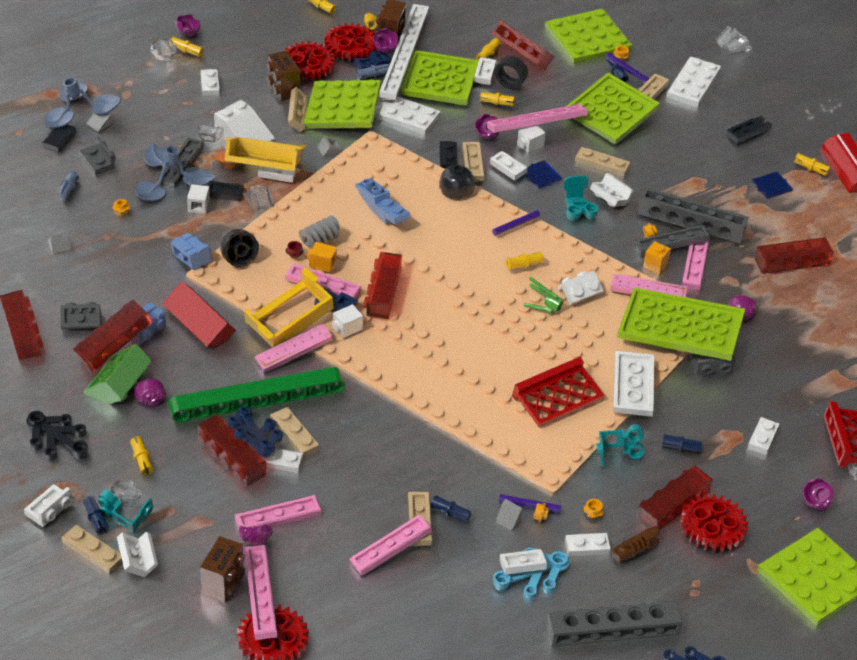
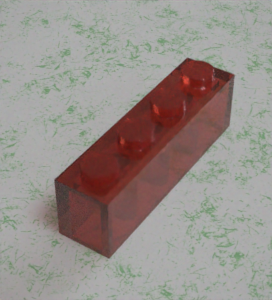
M499 20L491 32L492 35L544 70L547 69L555 57L501 20Z
M826 237L757 246L755 261L762 274L830 265L834 251Z
M380 251L379 258H375V271L371 272L370 278L372 284H368L367 295L369 296H365L363 308H367L366 316L389 319L402 269L401 254Z
M22 289L0 295L18 360L42 356L40 348L44 346L41 336H36V334H39L37 323H32L35 320L33 310H28L31 307L29 297H24Z
M132 299L117 313L110 316L99 328H96L87 338L80 341L73 348V351L79 360L93 373L148 327L152 321L148 313Z
M218 414L198 424L197 438L199 442L205 445L210 450V453L217 457L223 466L234 474L239 482L241 481L248 487L267 476L266 461L247 442L235 438V431L228 427L227 423Z
M695 465L689 470H684L678 478L670 480L664 488L658 489L652 497L643 500L639 504L637 520L647 528L658 527L659 530L681 514L682 509H684L685 504H689L690 499L696 501L697 496L703 498L704 494H709L713 479Z

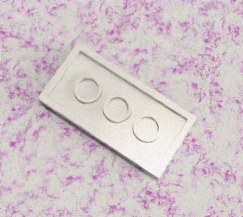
M690 56L669 88L666 97L698 107L720 73L721 66Z
M379 97L374 118L426 135L440 117V111L401 97H397L396 100H387Z
M615 351L613 413L653 416L654 355Z

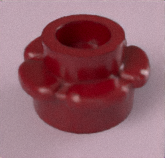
M291 241L288 243L285 252L290 257L297 258L304 253L300 242Z

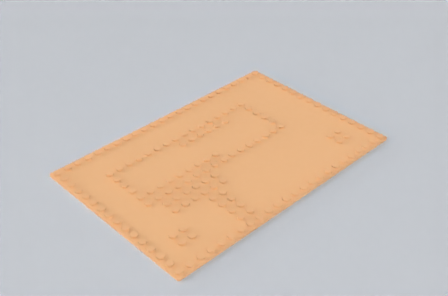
M368 131L243 229L255 236L259 243V252L254 261L251 260L245 267L232 266L223 258L219 247L210 254V263L202 265L196 270L191 269L186 273V278L243 312L247 309L252 315L297 284L285 280V275L293 263L362 286L361 292L356 298L358 303L355 305V308L363 315V330L343 338L338 332L334 331L332 327L334 312L329 311L294 337L324 324L332 335L333 341L310 352L550 494H555L597 451L596 443H600L599 431L617 430L631 415L613 413L615 351L654 355V390L690 354V352H682L680 350L617 338L631 294L610 291L613 274L656 280L538 218L495 236L492 229L529 213L476 185L469 197L465 195L461 196L460 199H452L443 195L442 190L439 189V180L441 173L445 170L444 168L373 131ZM364 179H373L390 192L392 200L410 212V219L398 224H393L392 222L384 223L363 200L355 184ZM332 215L339 222L338 238H333L332 241L327 240L325 244L337 247V261L331 272L310 268L309 259H307L309 248L301 241L299 230ZM289 242H300L304 253L297 258L290 257L285 252ZM539 251L543 254V263L529 265L528 268L519 267L511 270L506 268V258ZM583 271H587V273L595 271L604 291L569 305L563 290L558 291L557 289L562 284L561 281L567 277L576 278V275ZM530 277L534 278L551 292L557 294L558 297L564 299L563 305L557 313L552 311L550 314L546 311L523 305L528 303L543 307L547 306L544 304L546 297L529 286L530 283L534 284L529 280ZM305 289L260 322L278 332L314 307L316 297ZM577 357H581L584 361L583 367L603 392L604 398L538 427L519 400L515 401L512 397L515 384ZM581 374L574 376V380L585 383V379ZM560 382L557 387L569 390L570 384ZM572 385L571 391L582 394L583 388ZM544 389L541 394L552 397L554 391ZM585 389V395L592 397L596 395L593 390ZM556 392L555 398L566 401L567 395ZM532 396L526 397L528 402L536 404L537 398ZM569 396L568 402L577 404L581 399ZM540 399L538 405L550 408L551 402ZM553 403L552 409L561 411L564 409V406ZM540 410L536 412L540 419L548 416L547 412Z

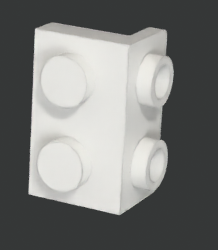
M610 173L605 174L602 182H592L589 188L595 192V196L603 198L607 201L608 205L615 208L627 206L633 194V189Z
M583 271L573 279L567 277L557 287L558 291L563 290L569 305L604 291L595 271L589 273Z
M53 484L24 509V514L44 527L73 502L71 489L66 487L62 490Z
M123 532L117 537L125 571L146 577L158 565L150 533L145 532L139 539Z

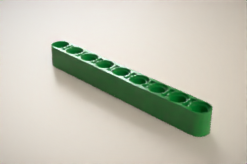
M330 367L172 397L168 401L172 419L175 422H186L234 413L243 406L255 409L335 394L345 388V383L340 370L337 367Z

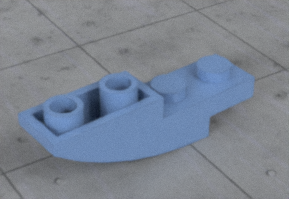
M364 179L355 184L363 200L384 223L392 222L393 224H398L410 219V212L392 200L390 192L373 179Z

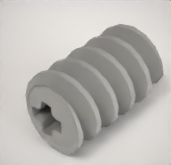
M330 215L299 230V237L309 249L313 248L315 242L325 244L327 240L332 241L333 238H338L339 222L337 218Z

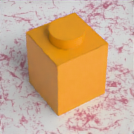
M654 241L646 250L643 267L660 274L668 265L671 248Z
M315 242L313 248H310L307 254L309 267L331 272L337 261V247Z

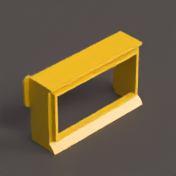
M237 136L224 138L227 141L225 161L295 171L296 166L302 164L303 149L307 147V145L302 144L297 146Z
M303 268L301 271V282L253 315L247 309L244 310L245 324H249L273 348L290 340L334 309L333 297L317 283L318 277L308 268ZM305 289L320 301L275 334L259 322Z

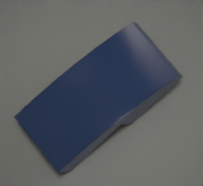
M380 51L371 52L369 58H355L353 64L357 69H365L371 67V65L390 64L392 59L387 53Z
M324 288L333 297L334 309L331 312H336L352 304L355 306L358 303L357 299L344 292L337 295ZM317 298L315 299L314 305L320 302Z

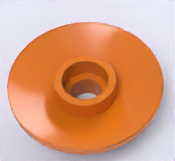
M225 153L212 155L215 161L224 164V168L234 169V165L243 164L225 161Z

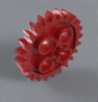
M345 23L344 26L338 24V28L333 26V30L329 29L328 33H325V47L328 46V50H332V54H336V58L342 57V60L348 58V61H351L353 58H364V56L369 58V54L376 51L373 43L375 32H371L370 28L366 29L365 25L360 27V24L354 26L353 23L351 25Z
M301 41L300 45L295 43V46L289 45V48H285V51H288L300 69V80L303 77L306 80L309 78L315 80V77L321 79V75L327 76V73H331V69H334V54H332V50H328V46L323 47V44L317 45V42L311 44L310 41L305 44Z
M704 494V499L697 496L696 501L690 499L689 504H685L680 518L681 530L685 531V537L690 536V543L697 541L696 547L704 545V550L712 547L713 552L716 551V548L724 552L725 547L732 550L733 545L738 547L739 541L743 542L748 530L747 515H743L744 509H737L738 503L732 505L731 499L724 501L723 495L717 499L715 494L712 495V498Z
M279 604L277 609L274 608L277 637L255 640L252 615L246 613V620L241 619V626L237 628L238 648L242 649L243 656L248 655V660H294V657L300 659L301 652L306 651L309 639V629H307V622H303V616L297 617V610L290 613L289 606L282 610L281 604ZM274 639H276L277 641V647L279 650L276 649Z

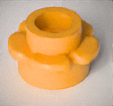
M620 45L614 50V55L620 60H625L629 57L630 52L628 47Z
M119 199L113 203L112 208L115 214L123 216L128 214L131 206L128 204V201Z
M647 223L646 226H643L646 238L658 235L655 225Z
M590 499L584 506V512L591 518L601 517L604 513L603 504L598 499Z
M537 503L533 519L538 520L539 523L547 518L549 508L545 507V503Z

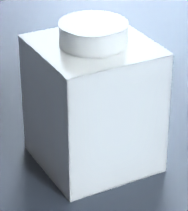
M537 125L528 126L518 131L517 145L527 153L544 146L545 132Z
M191 184L187 197L188 212L206 214L210 200L209 186Z
M352 304L333 313L332 327L343 338L363 330V315Z

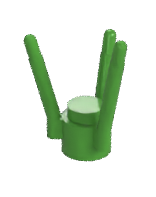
M530 277L529 280L534 284L530 283L529 286L546 297L544 304L547 306L543 307L528 303L523 305L546 311L550 314L552 311L557 313L561 309L564 299L558 297L557 294L551 292L541 283Z

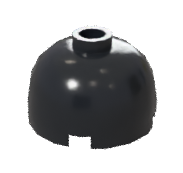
M452 165L441 173L439 189L442 190L443 195L452 199H460L461 196L465 195L469 197L474 191V176L467 167Z
M234 229L223 237L220 251L223 258L232 266L245 267L248 265L247 263L251 260L254 261L257 257L259 243L249 231Z

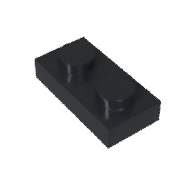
M440 141V167L446 169L449 166L457 165V142Z

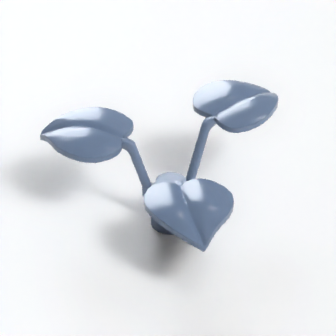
M68 77L63 81L60 93L61 99L67 102L66 109L63 107L52 109L46 115L44 126L60 128L69 124L74 118V113L69 111L70 102L74 99L77 100L84 96L93 105L92 111L99 115L107 114L114 110L120 104L121 99L114 95L103 94L97 96L95 101H92L86 94L88 91L87 85L77 81L74 77Z
M151 143L145 152L144 161L151 167L162 166L163 169L156 185L150 181L139 182L135 187L136 196L145 201L154 202L161 200L165 196L166 191L159 186L161 185L166 168H173L177 164H179L181 174L184 175L183 181L190 186L191 184L205 186L209 181H213L216 176L195 167H187L184 171L182 159L179 158L180 150L178 147L168 146L164 150Z

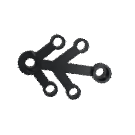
M41 411L29 413L26 423L32 429V438L30 439L32 450L37 451L43 447L42 439L40 438V430H43L47 433L46 449L44 450L45 459L51 461L57 458L55 439L71 449L72 455L75 458L83 459L88 454V444L83 440L74 442L64 435L74 434L76 437H84L87 433L84 424L71 426L72 417L69 414L45 416ZM60 423L61 426L52 427L49 424Z

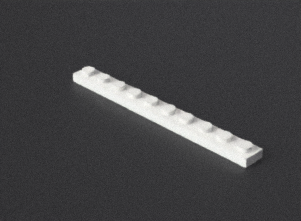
M413 4L379 91V97L387 100H396L427 18L429 6Z

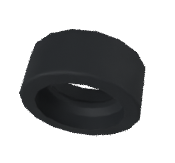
M506 56L497 64L494 74L501 85L509 89H516L528 77V69L526 64L518 57ZM504 66L515 69L519 79L507 75Z

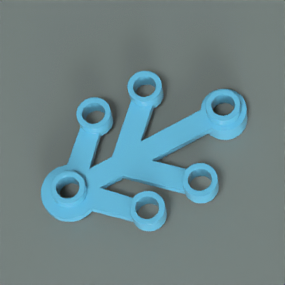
M528 547V548H526L524 551L535 550V549H534V548H531V547ZM556 551L552 555L543 553L547 562L546 569L506 575L504 571H497L493 576V585L498 590H505L509 587L510 583L531 577L529 584L524 588L523 595L526 599L532 600L536 597L537 585L542 573L550 570L548 578L543 581L542 588L546 593L555 591L557 576L560 571L568 568L569 559L561 551Z

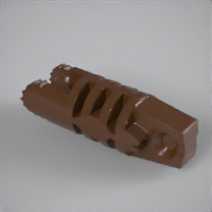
M651 527L623 541L612 549V557L618 562H622L659 544L657 537L659 534L658 527Z

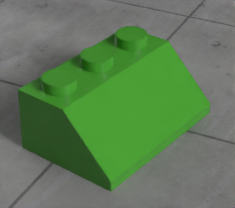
M137 344L113 354L83 393L108 404L117 401L122 402L128 396L127 392L129 389H132L138 383L137 379L147 372V366L150 364L151 359Z

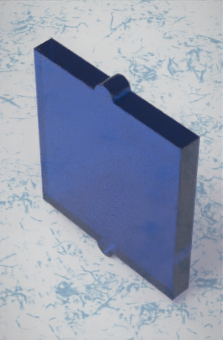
M545 160L531 164V166L527 167V173L524 174L537 189L548 185L551 186L553 183L562 180V177Z
M777 171L751 180L758 189L757 191L761 192L766 199L793 191L787 179H784Z

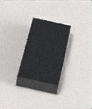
M66 125L55 128L42 142L43 147L59 152L76 133V127Z
M209 181L207 185L209 186V197L241 201L244 192V185Z

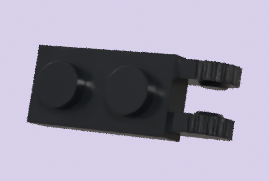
M759 116L727 129L726 135L738 144L760 133L768 132L772 124L770 122L764 123L765 118Z

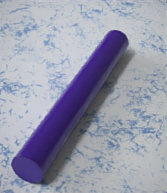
M610 52L606 54V59L640 81L646 83L650 79Z
M538 210L492 229V232L495 236L540 217V213Z
M500 494L499 502L501 503L507 499L518 506L536 509L537 503H545V507L549 508L548 511L560 513L561 505L503 494Z

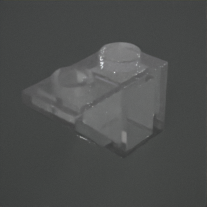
M727 26L714 39L730 56L753 49L749 45L750 40L745 35L741 37V32L736 28L733 30L730 26Z
M262 184L254 185L247 188L248 191L243 193V197L252 212L274 207L269 185L264 187Z

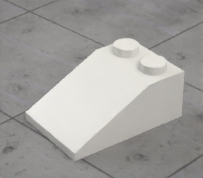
M242 100L214 113L215 130L223 137L237 136L271 142L275 141L274 136L253 108Z

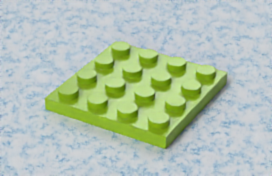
M603 9L545 21L546 29L573 64L604 57L608 52L614 54V50L620 45L628 47L629 51L632 50L630 41Z
M414 50L401 87V95L467 106L479 60Z
M610 73L605 74L567 105L580 104L588 109V115L573 119L615 145L660 108L659 102Z
M381 80L314 81L303 122L305 129L372 128L379 91L382 86Z
M816 528L758 565L757 571L816 626L857 600V562L819 528Z

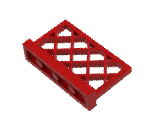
M577 357L515 384L512 397L515 401L519 400L534 422L540 427L603 399L604 394L583 367L584 361L582 358ZM581 374L585 379V383L574 380V376ZM558 383L570 384L569 390L557 387ZM572 385L582 387V394L571 391ZM544 389L554 391L552 397L541 394ZM585 389L593 390L596 395L593 397L585 395ZM556 392L566 394V401L555 398ZM532 396L537 398L536 404L528 402L526 397ZM569 396L581 399L577 404L568 402ZM539 400L551 402L550 408L538 405ZM553 403L563 405L564 409L561 411L552 409ZM537 410L547 412L548 416L540 419L536 412Z
M829 401L823 417L838 466L846 468L848 463L857 464V456L853 455L854 452L857 453V445L849 441L851 439L857 443V426L853 424V422L857 424V411L839 408L837 402ZM845 427H848L849 429H851V430L854 431V432L851 433V432H850L849 430H847Z

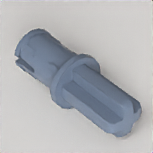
M389 64L371 65L369 68L358 69V79L376 78L377 76L384 75L388 71Z
M68 172L66 179L61 183L58 194L59 198L67 199L70 192L75 189V183L79 179V175H76L77 172Z

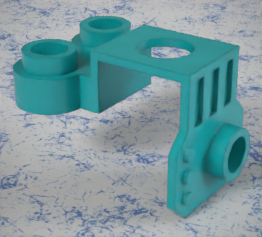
M586 175L571 176L564 180L563 189L566 191L565 199L568 205L566 215L571 221L578 220L581 214H584L588 219H594L598 215L599 207L583 198V192L588 187L589 180Z
M633 424L627 429V432H624L623 429L599 431L600 443H596L597 455H601V465L605 467L604 449L623 447V454L629 453L632 459L642 458L645 454L644 446L640 442L644 437L642 427ZM615 435L618 439L615 443H608L606 437Z
M104 489L99 495L98 500L104 515L108 517L112 515L113 521L133 533L151 514L154 507L152 498L147 499L131 522L120 515L123 511L122 501L117 499L112 492Z

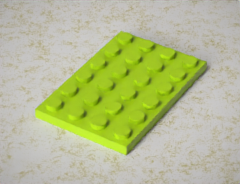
M634 287L619 327L617 338L731 361L745 309Z

